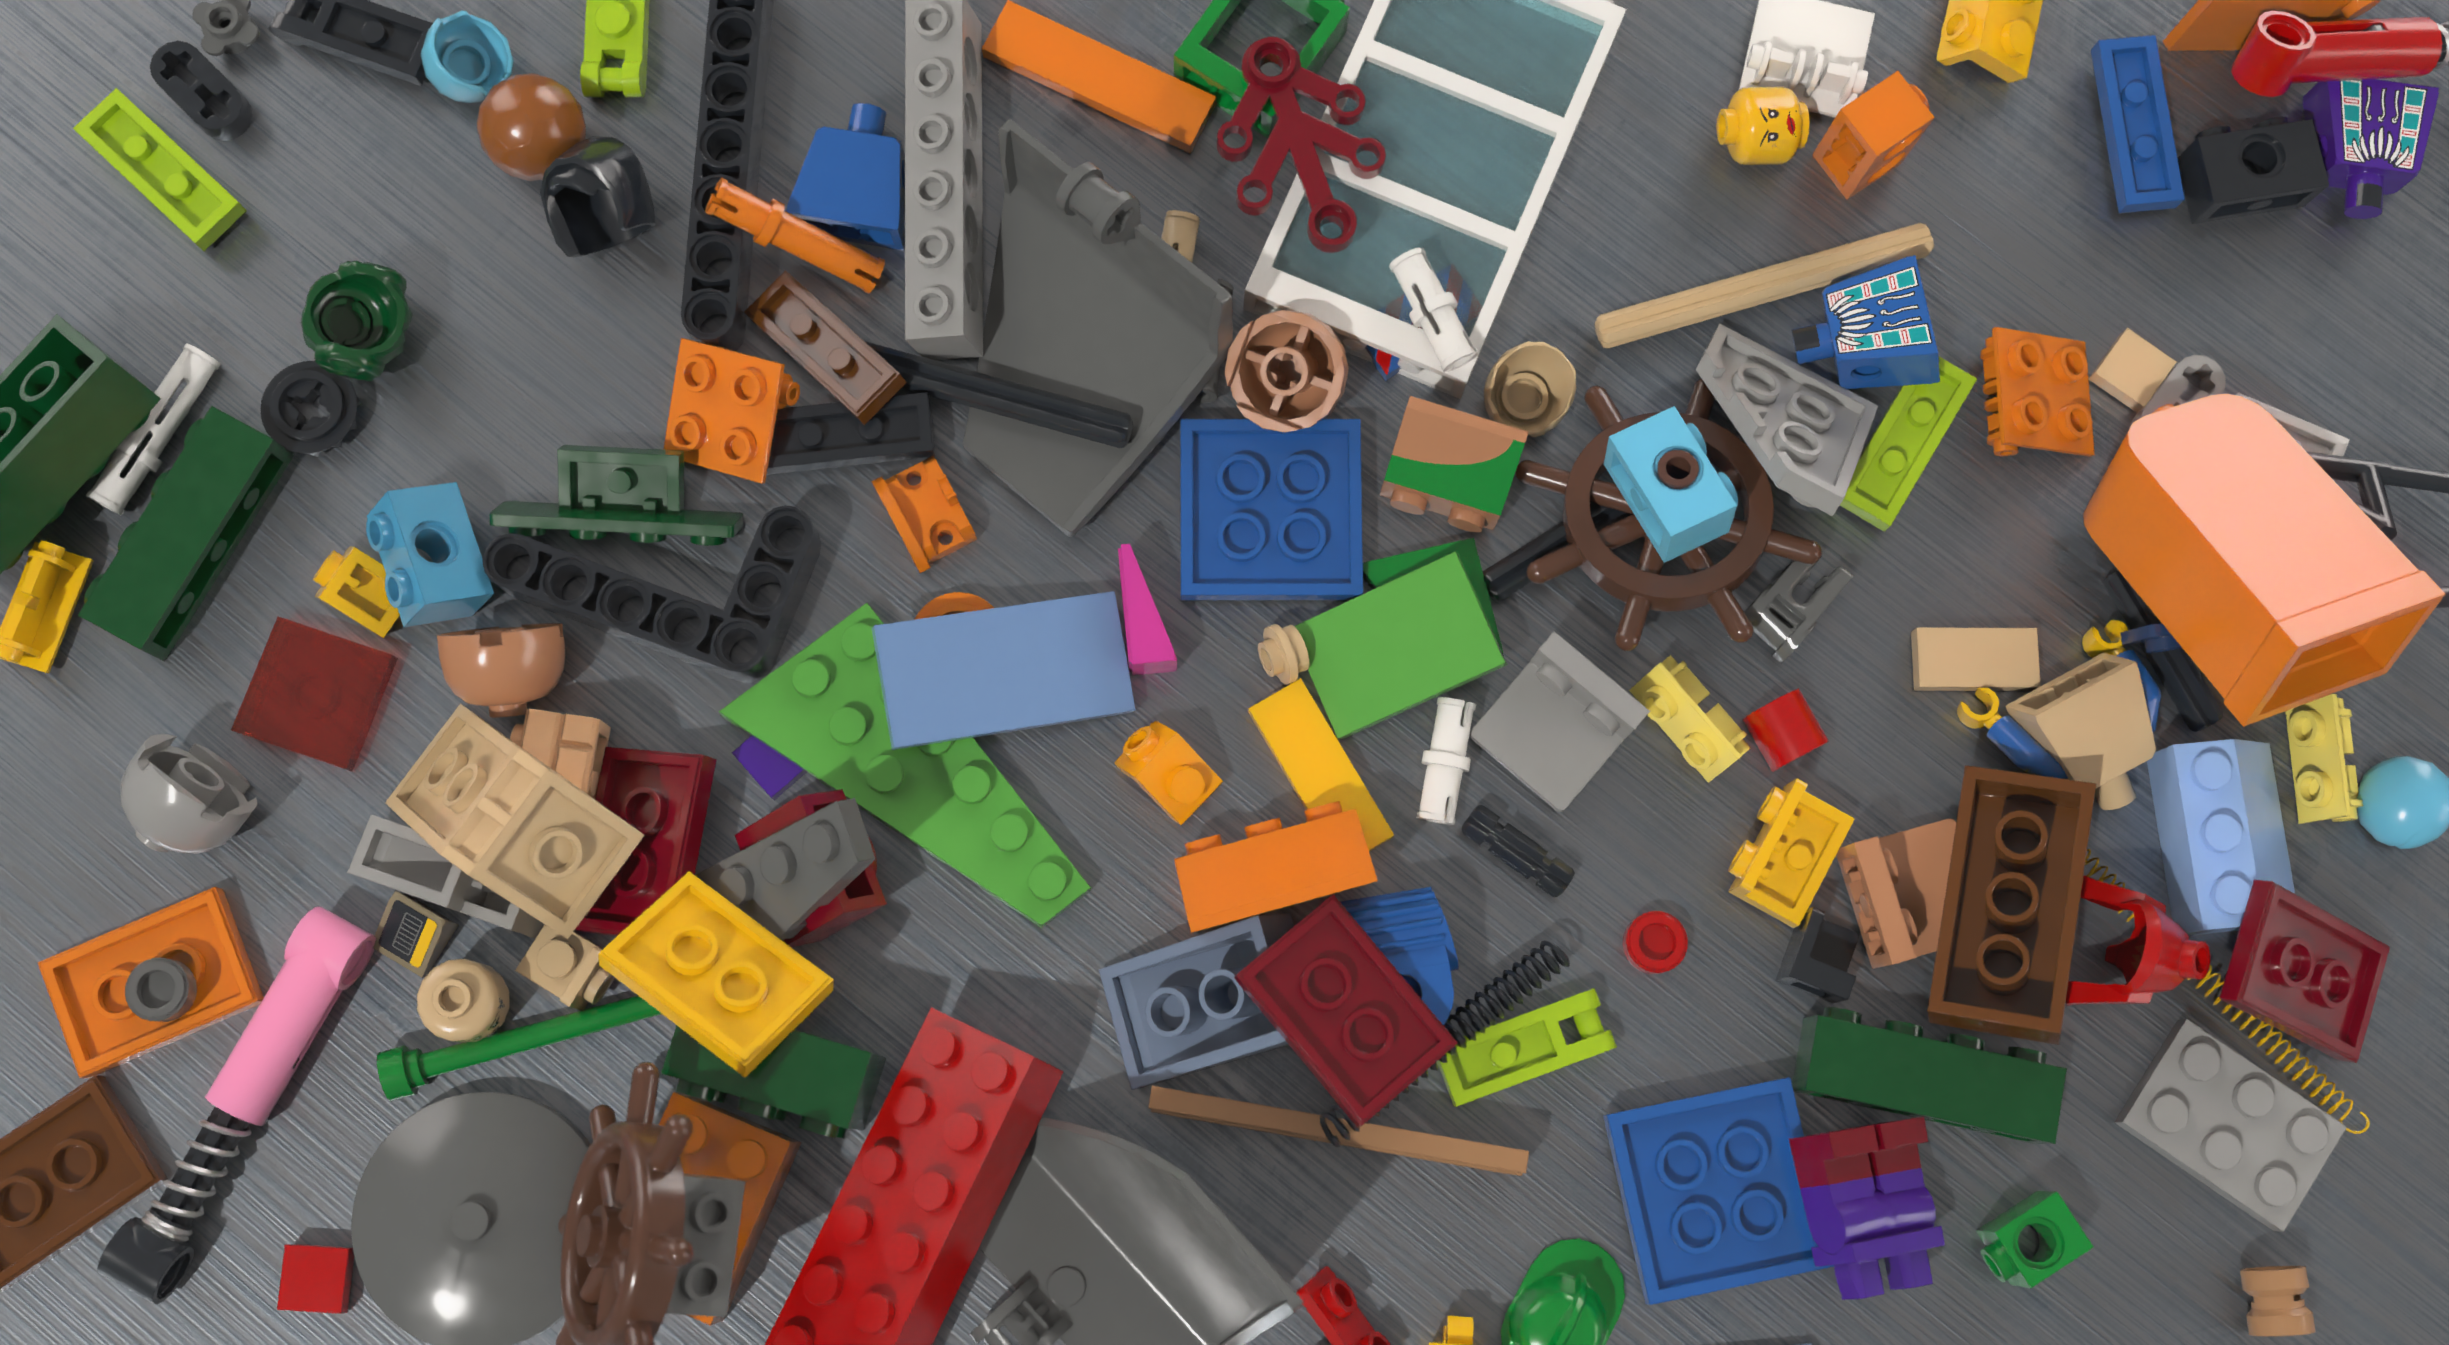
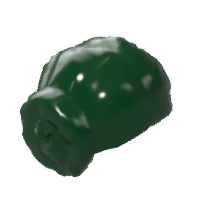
M346 261L340 263L336 272L321 276L310 287L300 323L304 341L315 352V362L322 369L338 376L372 381L380 377L384 371L385 364L403 352V344L406 340L404 332L409 328L413 314L404 297L407 281L402 274L394 269L370 262Z

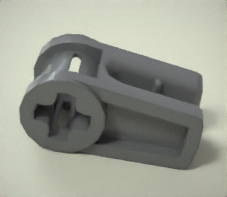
M1793 560L1773 584L1770 583L1745 610L1744 613L1753 626V633L1775 650L1772 657L1780 664L1808 636L1816 626V620L1853 578L1854 575L1843 567L1834 569L1828 576H1824L1814 585L1816 590L1806 602L1799 604L1792 597L1793 590L1797 585H1802L1810 577L1809 571L1816 563L1805 564Z

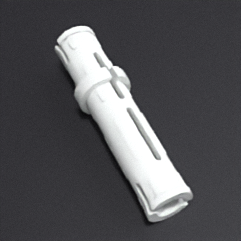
M186 343L183 347V352L154 392L161 400L151 410L150 416L144 425L131 432L115 449L116 452L86 496L121 516L125 511L123 509L151 470L156 473L163 462L158 457L183 419L188 415L214 371L218 370L221 363L202 350ZM185 381L187 385L161 424H156V420L180 384ZM151 434L152 438L139 455L127 476L121 478V473L134 456L146 435Z

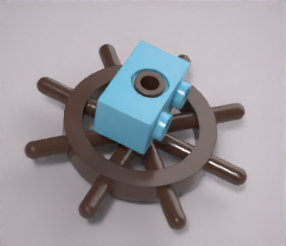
M1702 378L1694 384L1685 414L1679 413L1676 407L1673 406L1662 412L1641 414L1625 420L1603 387H1590L1584 396L1585 403L1603 431L1583 449L1575 461L1571 472L1531 460L1520 462L1515 472L1517 479L1524 484L1565 495L1563 524L1568 545L1531 562L1527 568L1529 580L1535 584H1542L1580 566L1583 572L1598 587L1611 596L1625 602L1615 635L1616 645L1624 651H1631L1638 646L1649 610L1676 612L1692 610L1709 604L1730 638L1738 643L1747 642L1753 635V626L1732 592L1750 576L1760 561L1763 552L1805 564H1814L1822 556L1821 546L1816 541L1771 529L1774 505L1772 490L1768 480L1769 475L1743 441L1722 426L1709 421L1715 397ZM1712 464L1715 465L1722 472L1717 473ZM1607 470L1615 484L1598 479ZM1736 492H1738L1743 504L1745 521L1734 518L1738 504ZM1590 502L1633 515L1596 531L1591 517ZM1644 537L1646 539L1637 568L1627 564L1612 552L1638 538ZM1716 538L1737 544L1724 559L1715 565L1703 547V544ZM1678 556L1682 558L1691 573L1680 576L1660 575L1664 563Z

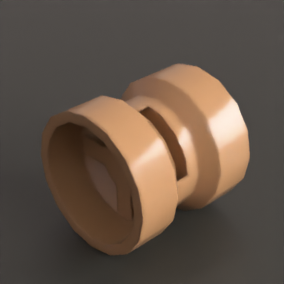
M2266 1266L2240 1269L2242 1290L2248 1295L2253 1296L2254 1301H2251L2252 1309L2246 1314L2249 1335L2294 1336L2316 1332L2313 1311L2305 1306V1301L2300 1296L2309 1287L2306 1266Z

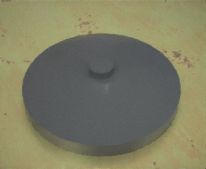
M475 1092L448 1097L430 1104L404 1120L380 1144L370 1159L357 1188L352 1211L351 1232L354 1258L362 1281L376 1305L398 1327L432 1345H515L545 1332L564 1318L560 1284L563 1235L559 1231L558 1224L561 1217L567 1213L576 1175L591 1145L588 1139L572 1122L551 1107L530 1098L499 1092Z

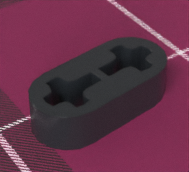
M174 41L168 42L157 49L150 62L151 76L157 85L207 135L217 140L227 141L236 139L244 134L252 120L250 104L239 90L196 47L188 42ZM180 63L187 67L198 79L190 87L172 71ZM212 95L230 110L229 115L224 119L215 115L205 103Z

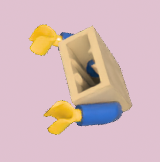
M2110 620L2104 627V631L2111 640V643L2104 641L2099 631L2095 627H2091L2084 634L2082 645L2084 651L2092 659L2007 704L2005 707L2009 715L2002 717L1997 712L1999 699L1996 693L1984 687L1978 688L1975 696L1986 705L1988 713L1984 715L1975 714L1962 701L1957 708L1958 718L1965 726L1973 729L1986 726L1989 729L1987 738L2013 764L2028 774L2096 783L2095 797L2102 810H2114L2124 807L2136 798V793L2127 772L2154 756L2156 745L2153 733L2156 730L2161 701L2160 688L2134 650L2127 651L2124 645H2122L2120 633L2129 630L2124 622L2119 620Z

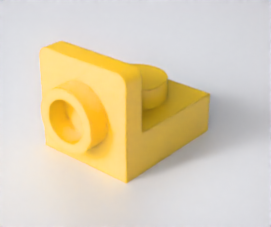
M349 546L343 555L333 550L313 578V581L321 585L314 597L332 606L381 638L386 636L399 617L398 609L390 604L386 595V572L384 566L354 546Z

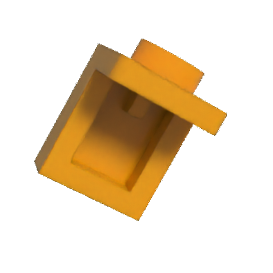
M1154 721L1149 726L1142 727L1134 732L1125 742L1123 753L1115 761V765L1124 774L1132 778L1179 825H1182L1223 782L1176 731L1158 721Z

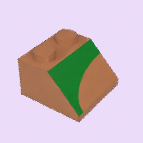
M1410 396L1379 496L1391 499V506L1406 513L1422 515L1425 513V510L1448 516L1447 522L1465 531L1482 532L1483 527L1494 530L1501 516L1529 432Z

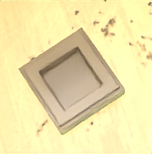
M2126 328L2115 340L2088 379L2138 413L2147 405L2176 364V361L2129 328Z

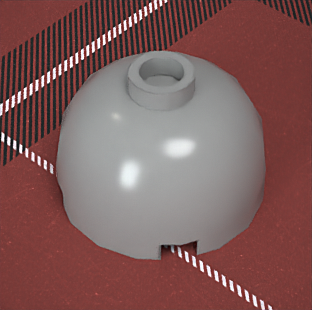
M169 734L151 735L131 759L121 779V806L127 819L136 829V837L145 846L158 852L172 851L183 854H197L208 852L224 845L238 832L258 805L256 798L248 801L244 796L251 785L228 761L208 748L194 743L187 752L178 747L170 746L177 736Z

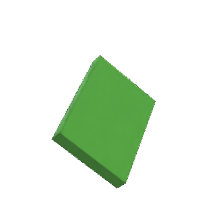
M1456 552L1295 626L1301 634L1308 651L1309 674L1337 739L1340 740L1508 665L1462 561Z

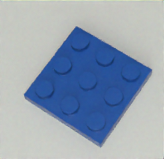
M1180 419L1181 600H1352L1363 595L1361 419H1322L1312 427L1287 433L1263 429L1249 419Z
M1790 1077L1603 1115L1645 1304L1653 1305L1834 1267L1833 1265L1815 1267L1811 1247H1816L1817 1244L1813 1240L1808 1226L1789 1143L1790 1138L1804 1136Z

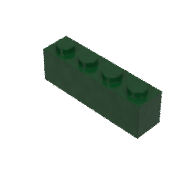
M211 406L204 418L198 419L189 428L184 439V449L172 468L163 472L154 483L151 491V501L139 520L131 523L122 533L118 542V553L105 573L97 576L87 588L84 597L85 604L78 616L165 662L294 455L269 436Z
M1824 1007L1823 1016L1815 1015L1803 1018L1792 1082L1793 1091L1796 1093L1912 1118L1924 1116L1926 1121L2032 1144H2056L2067 1068L2046 1064L2047 1053L2009 1046L2007 1055L1984 1051L1985 1040L1954 1033H1947L1946 1042L1923 1038L1924 1027L1902 1021L1886 1020L1884 1029L1861 1024V1013L1842 1008Z

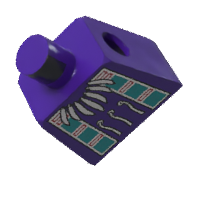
M2378 79L2318 82L2303 96L2304 120H2313L2329 181L2328 187L2345 189L2344 214L2347 217L2370 219L2381 215L2383 194H2395L2418 175L2422 166L2437 105L2439 88Z

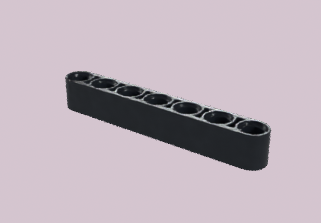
M709 0L681 318L692 340L732 351L739 349L745 337L747 315L744 311L748 308L754 235L720 218L710 217L711 215L705 213L711 194L716 195L717 190H715V186L721 178L757 197L774 7L773 0ZM744 37L750 39V42L740 50L726 49L728 44L736 38ZM733 92L746 93L744 99L736 105H721L722 100ZM725 148H741V152L735 159L727 162L716 161L717 155ZM719 258L732 260L730 267L724 273L714 276L705 274L708 265L712 261ZM716 314L727 316L725 324L718 331L713 333L700 331L702 323L709 316Z

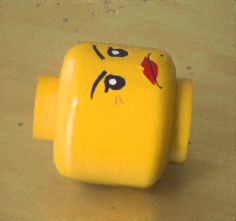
M1785 87L1741 88L1732 96L1728 109H1721L1717 118L1718 141L1721 145H1727L1732 159L1739 164H1785L1794 157L1797 149H1802L1807 142L1810 125L1808 108L1804 102L1798 101V98L1791 89Z

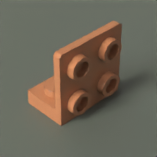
M1954 819L1941 820L1880 838L1876 836L1849 844L1838 850L1836 856L1872 969L1897 964L1937 951L1956 821Z

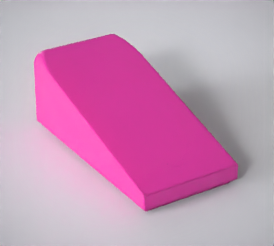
M1121 544V548H1118L1129 672H1132L1133 676L1177 671V657L1130 544Z

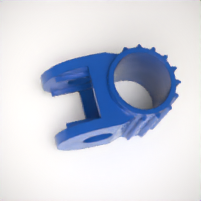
M1432 887L1341 901L1340 903L1442 1025H1444L1451 1013L1454 1000L1451 971L1458 970L1459 965L1448 924L1435 893L1432 892Z

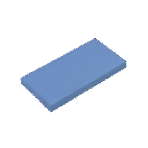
M1115 591L874 625L872 628L892 750L1132 713L1136 710Z

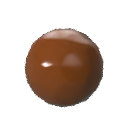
M529 73L512 75L491 88L480 105L477 131L482 149L496 167L510 176L527 181L543 180L545 170L556 158L576 143L585 140L586 124L582 107L568 88L554 79Z

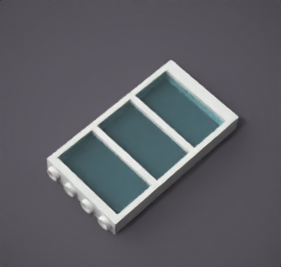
M1374 0L1337 83L1340 85L1353 84L1363 91L1366 99L1363 116L1353 125H1340L1331 118L1329 106L1327 105L1321 120L1360 139L1370 137L1378 140L1386 151L1384 167L1376 177L1362 179L1352 173L1349 161L1314 146L1333 198L1344 201L1355 212L1357 226L1354 239L1346 249L1337 253H1326L1313 246L1307 234L1311 209L1299 176L1296 174L1245 288L1243 309L1258 316L1280 310L1309 313L1332 328L1343 344L1345 352L1372 362V358L1365 347L1366 345L1400 358L1397 364L1402 369L1399 370L1398 374L1461 399L1618 33L1626 9L1615 5L1613 0ZM1341 98L1336 102L1338 108L1345 112H1351L1358 107L1357 103L1351 98ZM1362 151L1356 156L1358 161L1366 166L1373 165L1378 161L1376 155L1370 151ZM1326 223L1320 228L1321 233L1330 239L1337 238L1342 234L1341 228L1334 223ZM1417 247L1425 249L1426 257L1444 291L1453 293L1458 303L1454 310L1473 347L1478 351V355L1472 361L1450 372H1443L1441 363L1423 328L1414 326L1409 316L1413 309L1394 272H1391L1389 264L1395 258Z

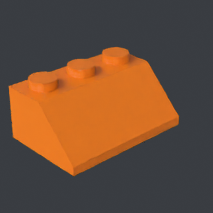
M1340 801L1305 810L1304 814L1307 822L1283 829L1280 818L1246 826L1244 829L1247 839L1223 845L1220 834L1185 843L1187 855L1176 858L1174 861L1191 933L1377 882L1374 866L1356 809L1343 812Z

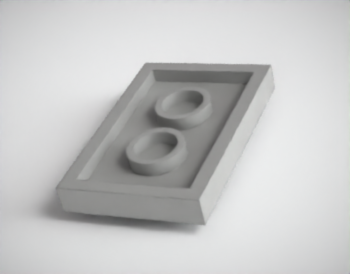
M2188 1019L2177 1020L2114 1121L2115 1124L2272 1231L2279 1232L2285 1231L2347 1126Z

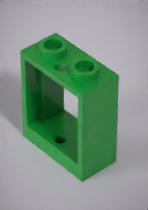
M1213 0L1174 53V77L1216 96V106L1233 116L1248 85L1242 76V71L1210 52L1207 48L1241 0ZM1281 0L1319 24V27L1299 53L1301 67L1317 74L1347 32L1350 7L1345 4L1344 0ZM1294 92L1298 101L1302 95ZM1270 98L1252 128L1267 139L1277 122Z

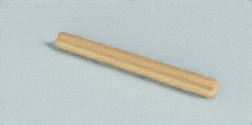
M1914 224L1601 314L1595 322L1596 334L1603 348H1612L1841 282L1905 257L1916 255V260L1927 257L1934 249L1933 238L1926 224Z

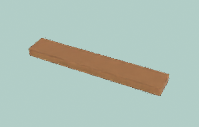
M1152 1086L1148 1108L1151 1109L1152 1113L1332 1144L1321 1127L1320 1115L1157 1086ZM1325 1118L1333 1136L1338 1137L1342 1146L1515 1176H1522V1173H1526L1529 1151L1376 1124H1364L1360 1127V1132H1355L1345 1119L1338 1118L1350 1133V1140H1347L1340 1135L1333 1122Z

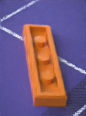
M1007 0L981 48L984 58L1190 154L1216 106V96L1010 0Z

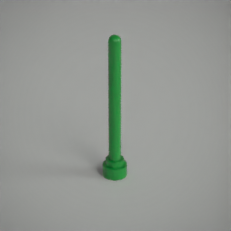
M636 995L496 1033L479 1041L459 1043L422 1053L419 1048L409 1050L404 1045L378 1052L377 1070L385 1096L389 1101L417 1094L418 1087L428 1085L430 1077L662 1015V1013Z

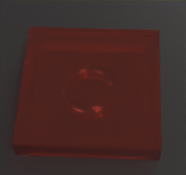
M278 616L231 731L353 772L398 658L392 654Z

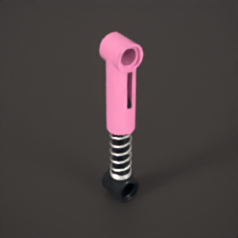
M320 906L314 907L300 920L287 942L284 952V959L286 960L205 1096L206 1100L214 1106V1109L207 1121L203 1119L198 1121L202 1129L195 1141L192 1139L187 1140V1144L191 1148L183 1161L180 1159L175 1161L176 1166L179 1168L172 1180L163 1181L164 1186L167 1188L160 1200L151 1201L154 1207L145 1212L146 1216L129 1219L113 1235L100 1257L98 1264L99 1274L155 1305L165 1301L179 1286L194 1257V1248L189 1246L190 1242L188 1241V1236L192 1235L193 1226L191 1223L194 1217L204 1214L202 1206L206 1197L216 1194L214 1183L217 1178L228 1174L226 1163L230 1157L239 1154L237 1144L240 1139L251 1134L249 1124L258 1126L265 1124L342 991L353 985L368 965L374 952L373 946L376 941L374 935Z

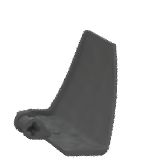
M1008 119L998 129L999 153L1005 194L983 331V357H979L976 372L1128 413L1133 421V430L1126 447L1116 448L970 407L963 448L1064 534L1072 537L1103 507L1152 452L1227 357L1228 349L1233 342L1232 296L1222 286L1141 223L1138 199L1130 192H1118L1105 182L1101 169L1091 162L1082 163L1073 169L1013 120Z

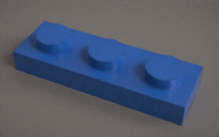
M2156 35L2098 40L2091 49V56L2118 213L2177 208L2185 198Z

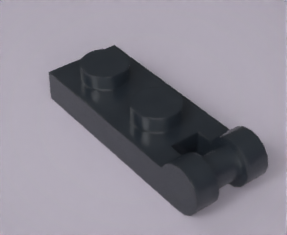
M288 0L283 12H276L268 27L273 35L290 44L297 46L303 44L420 86L423 85L426 78L421 51L426 34L433 23L368 0ZM320 9L314 23L307 21L311 10Z

